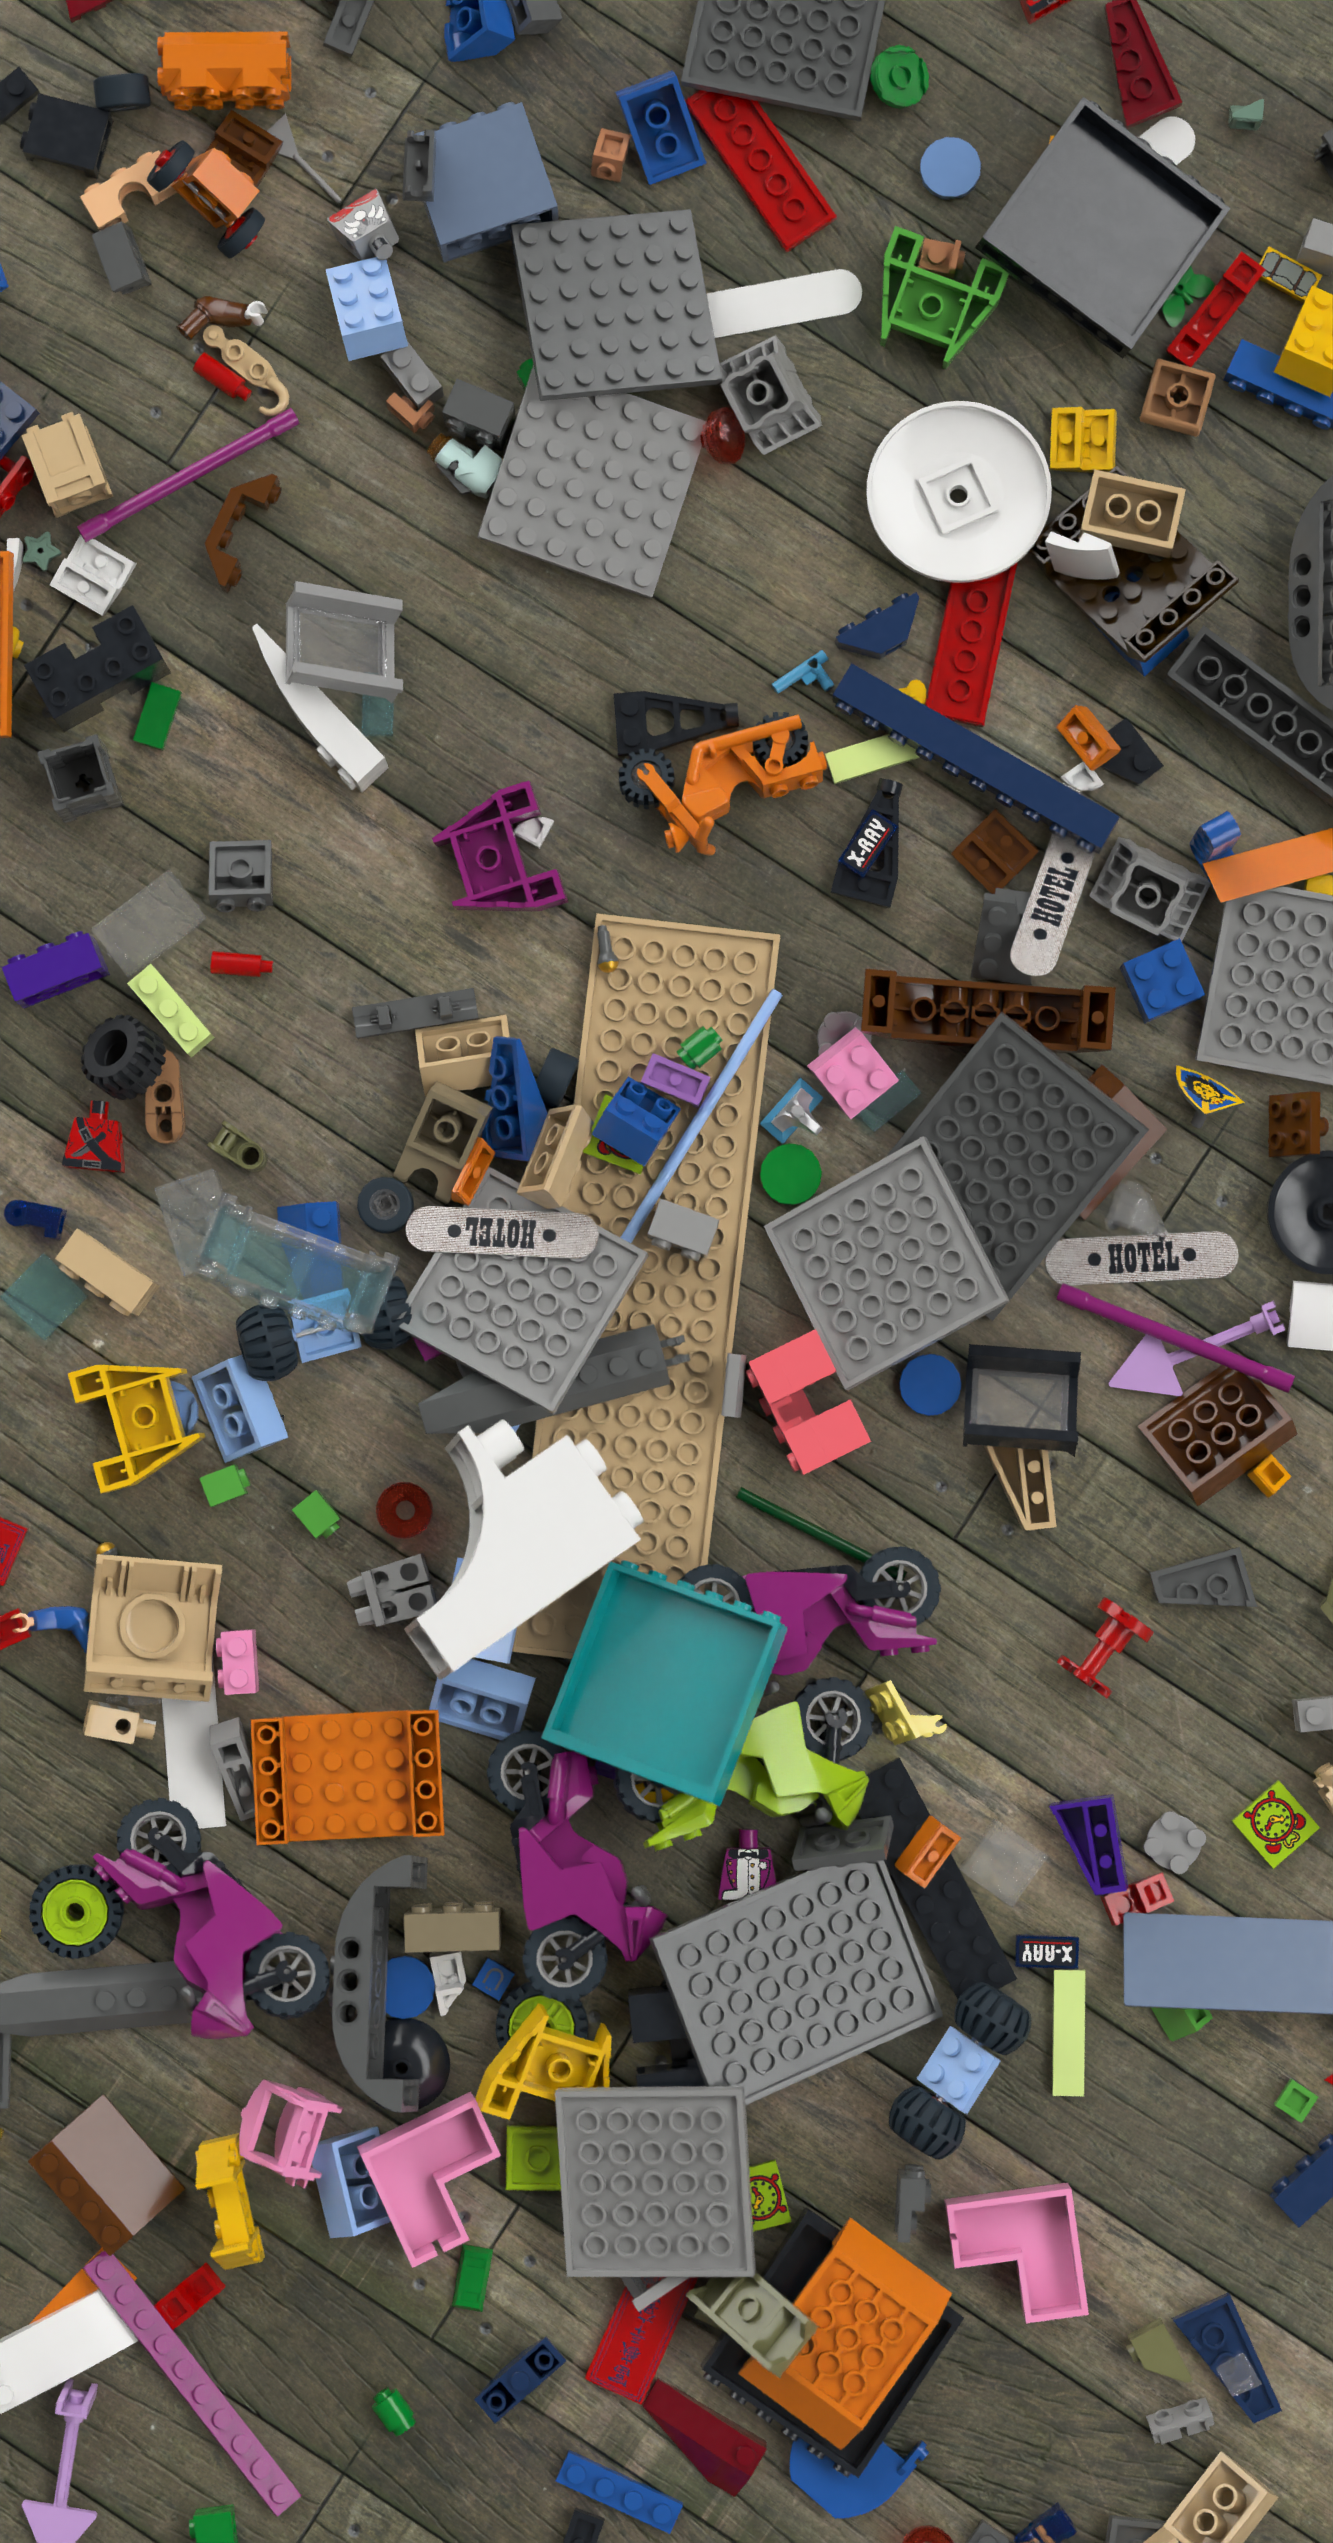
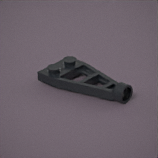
M647 691L613 693L618 756H629L633 751L637 755L639 754V749H644L645 753H649L650 749H655L656 752L726 728L739 727L738 703L719 704ZM658 708L670 711L674 717L673 728L669 732L657 736L649 734L646 720L648 710ZM685 709L700 710L705 715V722L701 727L685 730L681 727L680 712ZM726 711V721H722L720 718V714Z
M879 778L877 793L838 862L830 893L890 909L898 880L899 797L903 787L902 783ZM882 794L893 796V798L886 799ZM881 814L888 816L893 830L881 846L884 851V868L880 872L867 869L864 872H860L845 862L843 859L844 855L871 815Z

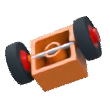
M182 140L170 150L166 149L158 156L154 162L156 165L147 177V182L158 192L164 190L172 183L171 187L214 228L225 225L227 228L226 232L221 237L217 248L230 259L253 244L257 238V233L265 222L264 216L254 207L244 212L259 193V190L253 185L254 182L251 177L237 170L231 164L229 156L223 151L217 150L214 147L193 158L195 154L194 149Z

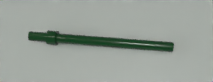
M741 1487L736 1496L737 1499L862 1563H865L874 1555ZM890 1566L886 1568L885 1571L893 1579L897 1580L898 1567ZM903 1570L902 1581L904 1580L907 1574V1571Z

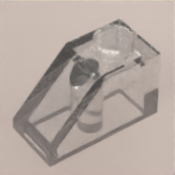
M1126 1180L1125 1184L1120 1182L1116 1186L1104 1221L1163 1242L1168 1232L1150 1194L1143 1191L1144 1186L1129 1180Z

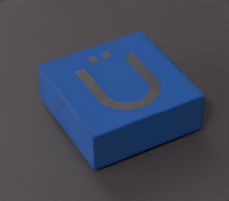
M488 1957L472 1985L499 2001L515 1972Z

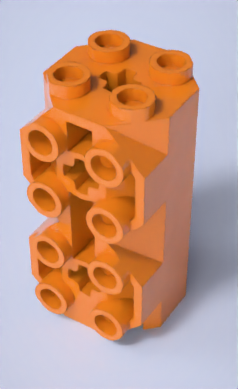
M165 32L164 37H158L157 39L158 56H161L163 66L157 69L158 86H161L162 96H166L168 101L174 102L175 109L183 111L191 110L193 106H205L208 110L223 109V102L228 100L235 102V108L240 110H251L254 106H266L267 109L271 110L283 109L284 102L290 100L292 88L291 56L287 53V48H290L288 32Z

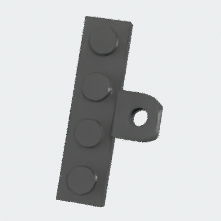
M325 0L338 6L323 46L352 58L375 0Z

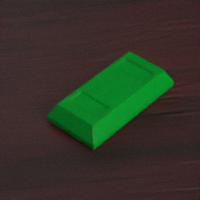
M462 2244L452 2307L483 2312L493 2249Z

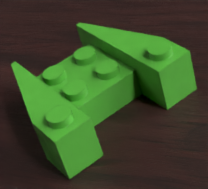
M895 226L883 262L880 345L885 347L891 329L948 349L942 365L943 369H947L998 306L1009 273L996 263L982 258L970 287L916 267L915 264L923 245L924 236Z

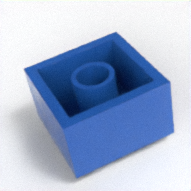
M1180 938L1131 959L1120 966V970L1144 1023L1200 1000L1205 995Z

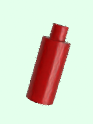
M206 352L196 361L193 367L195 373L234 399L238 396L244 401L248 400L252 391L244 386L246 380Z
M212 951L211 973L261 977L262 972L273 973V961L263 960L262 955Z

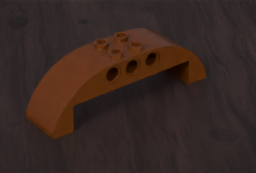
M865 969L861 1032L893 1040L973 1048L999 1014L1003 1012L1053 1053L1110 1051L1112 1048L1116 987L1084 985L1080 990L897 976V971Z

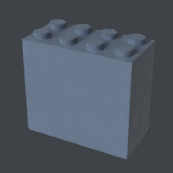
M514 102L505 103L499 106L497 111L488 114L478 112L471 115L467 121L458 124L456 122H448L435 131L434 202L423 201L443 262L510 241L511 225L559 221L558 206L522 102L518 104ZM425 131L418 132L415 135H424Z

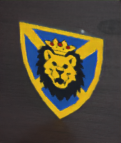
M1176 1065L1175 1080L1181 1095L1196 1109L1191 1120V1124L1194 1127L1201 1128L1208 1115L1245 1104L1235 1093L1211 1077Z

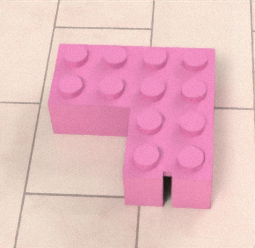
M471 2092L357 2147L412 2268L438 2256L432 2244L435 2240H438L443 2252L469 2240L444 2183L501 2156L476 2099Z
M1069 2183L944 2199L947 2224L950 2232L952 2261L955 2268L1016 2260L1022 2311L1026 2323L1089 2315L1072 2189Z

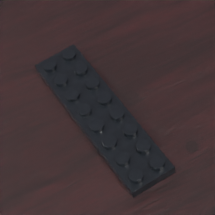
M900 1757L866 1774L869 1778V1783L858 1813L862 1819L884 1816L892 1817L894 1827L887 1859L884 1862L957 1999L967 1988L978 1982L987 1983L998 1990L1017 1980L1012 1967L951 1853L926 1888L920 1886L895 1867V1862L927 1818L931 1816Z

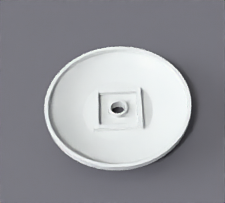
M951 401L934 404L910 414L886 435L871 462L866 496L874 530L886 549L899 562L912 571L931 579L964 583L995 576L1012 567L1030 551L1046 524L1051 504L1052 487L1045 456L1036 440L1023 425L1013 417L994 407L969 401ZM955 489H961L967 494V499L962 503H955L950 499V493Z

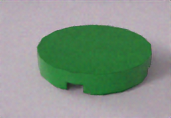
M896 45L883 50L876 56L871 66V82L875 93L882 102L898 109L911 107L919 102L929 85V73L926 63L922 57L919 58L914 53L916 52L915 50L907 46Z
M788 1143L777 1146L767 1154L761 1165L760 1179L765 1192L771 1199L780 1204L793 1206L803 1203L814 1196L820 1186L822 1171L819 1160L811 1150L802 1145Z

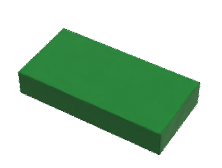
M154 682L151 683L133 738L134 742L164 751L182 696L181 691Z

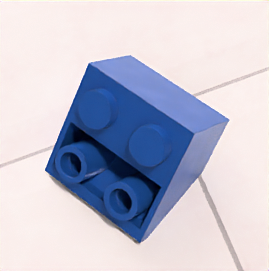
M628 1076L604 1110L592 1135L645 1167L673 1124L681 1108Z

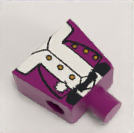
M739 1829V1847H726L718 1891L719 1900H738L776 1883L770 1847H758V1829Z

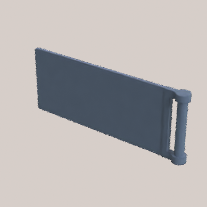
M1125 1913L1123 1915L1124 2005L1129 2007L1333 2015V1921Z

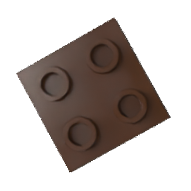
M1308 1091L1269 1095V1157L1281 1158L1320 1154V1137L1325 1136L1329 1130L1328 1120L1325 1117H1320V1092Z

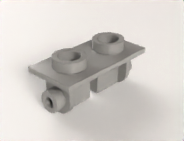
M1206 2397L1190 2400L1185 2404L1162 2409L1146 2416L1154 2443L1161 2442V2445L1182 2438L1180 2428L1186 2427L1187 2434L1190 2436L1208 2431L1210 2426L1215 2425Z

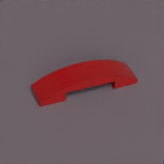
M1241 251L1224 273L1222 279L1166 351L1185 366L1193 367L1246 299L1266 269Z

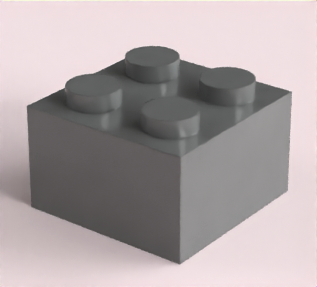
M456 379L442 411L445 427L449 429L448 433L460 439H465L466 436L477 441L476 444L482 448L486 445L492 451L494 448L502 451L516 419L514 402L460 379Z

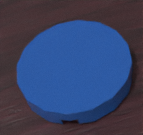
M935 1354L920 1355L910 1361L901 1373L899 1381L901 1396L905 1404L916 1413L926 1416L942 1414L950 1409L959 1398L961 1390L960 1374L954 1364L945 1357Z
M407 1955L393 1957L388 1960L387 2014L392 2017L407 2019L418 2016L428 2008L433 2000L436 1987L433 1973L426 1963Z

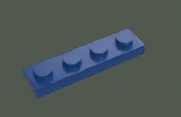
M571 2450L568 2451L556 2477V2482L669 2534L683 2506V2502Z

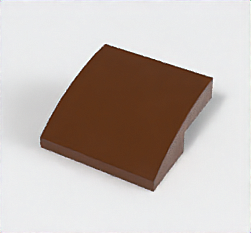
M231 110L216 130L215 139L206 151L214 147L217 150L223 151L229 156L231 164L237 170L251 177L254 182L253 185L257 188L278 155L283 141Z
M995 808L957 846L951 855L991 894H995L996 888L1003 889L1040 850Z

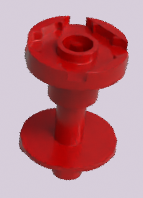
M1103 1597L1096 1607L1105 1613L1108 1618L1095 1634V1637L1099 1639L1097 1644L1080 1667L1063 1655L1060 1656L1057 1663L1070 1673L1074 1670L1073 1674L1076 1678L1090 1688L1094 1684L1092 1688L1107 1699L1112 1690L1095 1677L1113 1652L1116 1651L1120 1654L1133 1635L1148 1643L1154 1632L1134 1616L1125 1612L1123 1608L1108 1598Z

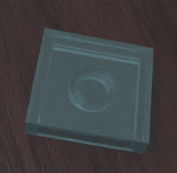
M45 1253L0 1296L43 1340H46L89 1297Z

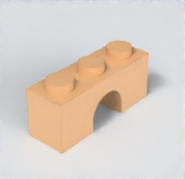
M159 150L154 153L147 152L137 159L136 164L127 169L123 167L111 174L109 180L102 184L95 183L89 186L84 191V194L80 196L85 209L99 231L121 221L123 223L128 222V218L122 208V202L124 197L132 191L146 193L154 205L177 193L171 187L172 183L164 190L158 192L147 182L149 173L156 165L154 162L161 154Z

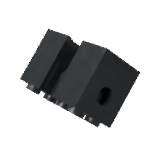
M133 605L92 627L101 644L96 648L75 658L67 645L63 643L24 665L53 719L63 732L104 711L101 703L125 689L133 695L151 685L152 682H156L171 674L170 669Z
M661 1985L629 1989L628 1999L633 2043L670 2040L672 2063L637 2067V2087H706L668 1986Z

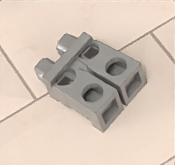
M424 1553L361 1572L362 1576L347 1582L351 1598L367 1594L370 1606L355 1610L359 1626L375 1624L377 1627L421 1616L437 1603L432 1584L401 1592V1588L431 1580Z

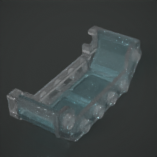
M225 1192L222 1193L195 1259L196 1268L199 1270V1273L229 1288V1292L237 1297L247 1298V1296L258 1299L259 1303L267 1308H283L288 1310V1314L296 1319L305 1320L306 1317L318 1321L317 1325L326 1330L335 1331V1329L359 1334H373L375 1323L388 1289L398 1271L400 1257L385 1252L383 1258L376 1256V1253L372 1251L369 1254L363 1253L253 1212V1207L249 1205L244 1207L236 1204L238 1197Z

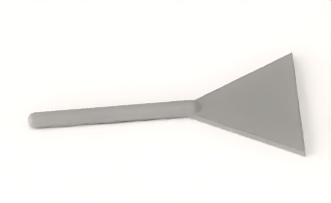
M285 113L267 130V132L283 141L278 154L296 160L336 203H341V198L299 156Z

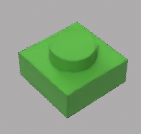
M1290 2078L1274 2105L1302 2123L1318 2099V2096Z

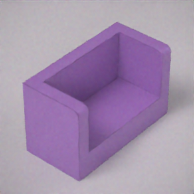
M653 1053L641 1083L645 1087L650 1086L693 1104L695 1108H699L710 1082V1077Z

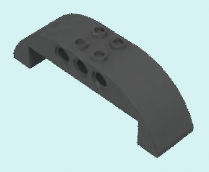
M1332 475L1321 485L1309 501L1294 534L1289 564V611L1287 615L1289 622V644L1298 676L1312 696L1331 710H1333Z
M403 1855L391 1860L375 1870L361 1883L350 1898L341 1916L336 1935L335 1955L330 1959V1973L334 1975L333 1988L329 1990L328 2001L329 2006L332 2007L334 2038L342 2063L352 2080L367 2096L393 2112H416L419 2105V2079L383 2078L390 1888L427 1889L428 1858L413 1855ZM358 1946L360 1947L359 1954L357 1953ZM357 1977H358V1981H359L358 1986H356V1979H357Z

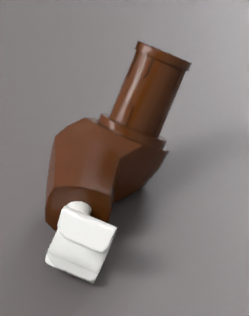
M204 296L194 301V310L177 325V329L182 336L191 341L207 323L223 327L250 326L253 322L254 325L261 326L264 320L260 314H267L268 311L260 301H254L248 305Z

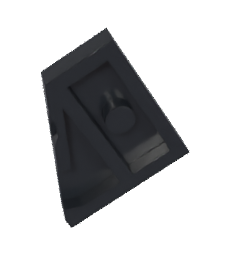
M1127 718L1108 731L1121 748V751L1101 765L1104 768L1103 770L1114 775L1117 774L1126 781L1139 786L1163 768L1164 765Z

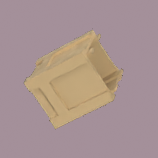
M73 412L62 415L63 421L42 429L35 425L27 428V433L21 435L49 507H52L56 518L95 502L113 497L88 428L84 425L81 415H74Z

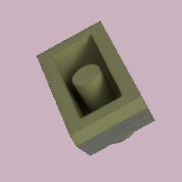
M1161 2318L1127 2334L1131 2344L1127 2345L1126 2348L1134 2363L1141 2361L1144 2369L1188 2383L1193 2380Z

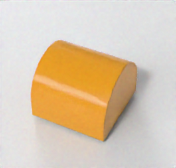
M1272 1454L1261 1460L1247 1473L1250 1480L1267 1498L1274 1495L1292 1477Z

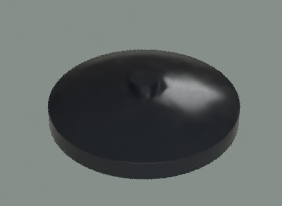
M1333 1150L1320 1151V1154L1305 1155L1286 1167L1271 1188L1266 1211L1268 1228L1279 1251L1296 1266L1306 1271L1323 1275H1333Z

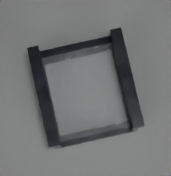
M969 1344L966 1367L963 1447H967L969 1444L1063 1451L1075 1457L1078 1445V1431H1076L1081 1352Z

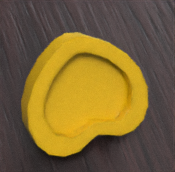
M912 680L906 688L898 689L918 702L925 704L927 696L926 687L920 680Z

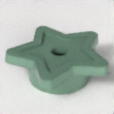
M45 532L38 539L29 536L24 538L28 550L22 558L23 563H36L42 571H47L49 562L54 557L61 555V551L51 545L50 532ZM42 548L43 553L39 554L38 549Z

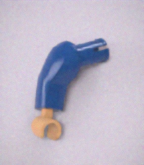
M49 1607L30 1611L27 1615L19 1613L10 1618H20L23 1621L21 1629L12 1630L15 1633H21L27 1629L30 1631L67 1629L76 1637L85 1654L87 1652L89 1631L87 1619H89V1613L82 1607Z

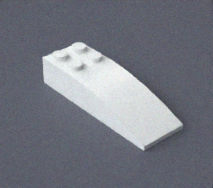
M256 623L252 628L266 663L291 710L318 746L316 749L319 753L318 755L330 768L334 765L339 768L337 772L341 780L351 790L357 787L361 792L365 791L389 768L385 757L317 686L293 682L286 684V653Z
M99 2290L0 2339V2414L55 2387L138 2341Z

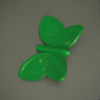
M1191 266L1163 303V315L1170 327H1176L1182 321L1186 310L1184 301L1188 305L1194 302L1189 295L1196 298L1209 296L1216 287V284L1210 278L1202 274L1194 275Z

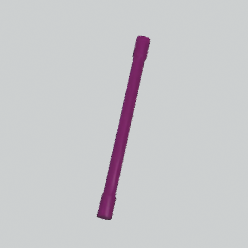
M292 408L285 410L269 419L262 426L109 511L100 513L78 525V531L85 542L94 539L117 523L270 438L277 437L299 425L296 414Z
M1063 1283L1056 1300L1080 1310H1087L1219 1363L1286 1393H1289L1295 1379V1376L1272 1366H1265L1091 1296L1088 1292Z

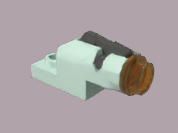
M442 433L439 434L427 450V453L432 456L431 460L436 463L437 468L460 494L465 495L472 492L479 497L488 498L492 493L502 458L486 445L475 456V451L458 443L450 435L446 437Z

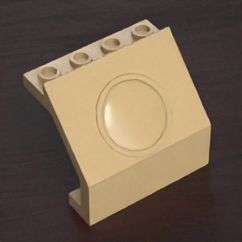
M97 1554L86 1652L84 1692L209 1702L213 1681V1672H211L222 1565Z

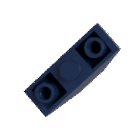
M907 592L903 593L891 601L893 605L883 611L880 607L876 608L864 616L866 620L855 626L854 622L839 629V635L835 639L837 648L880 660L905 646L919 601L917 592L910 596Z
M545 2336L523 2350L501 2369L474 2400L495 2424L567 2360L548 2337Z

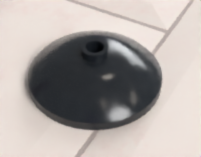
M393 2018L385 2021L383 2078L419 2079L418 2110L424 2108L441 2094L448 2081L450 2055L447 2045L432 2026L414 2018ZM399 2062H404L408 2066V2071L400 2073L396 2065Z

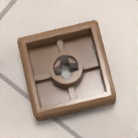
M1157 359L1148 386L1140 421L1197 437L1202 429L1216 375ZM1176 392L1181 393V399L1185 401L1177 404L1174 403V399L1170 396H1174Z

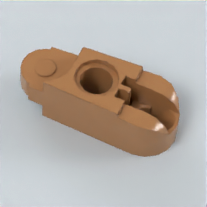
M166 1050V1053L163 1055L166 1058L165 1064L161 1066L163 1071L154 1080L156 1081L155 1084L147 1088L145 1094V1125L151 1138L160 1144L169 1145L176 1143L182 1138L185 1133L186 1123L180 1060L172 1052ZM164 1086L170 1087L172 1089L170 1100L159 1102L157 1099L158 1090ZM166 1120L172 1123V1130L169 1132H164L161 1129V1124Z

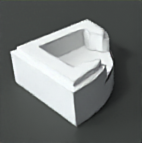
M1084 761L1060 778L1067 786L1078 791H1093L1104 785L1096 772L1091 771Z
M545 817L526 820L514 829L515 836L540 849L554 824V820Z

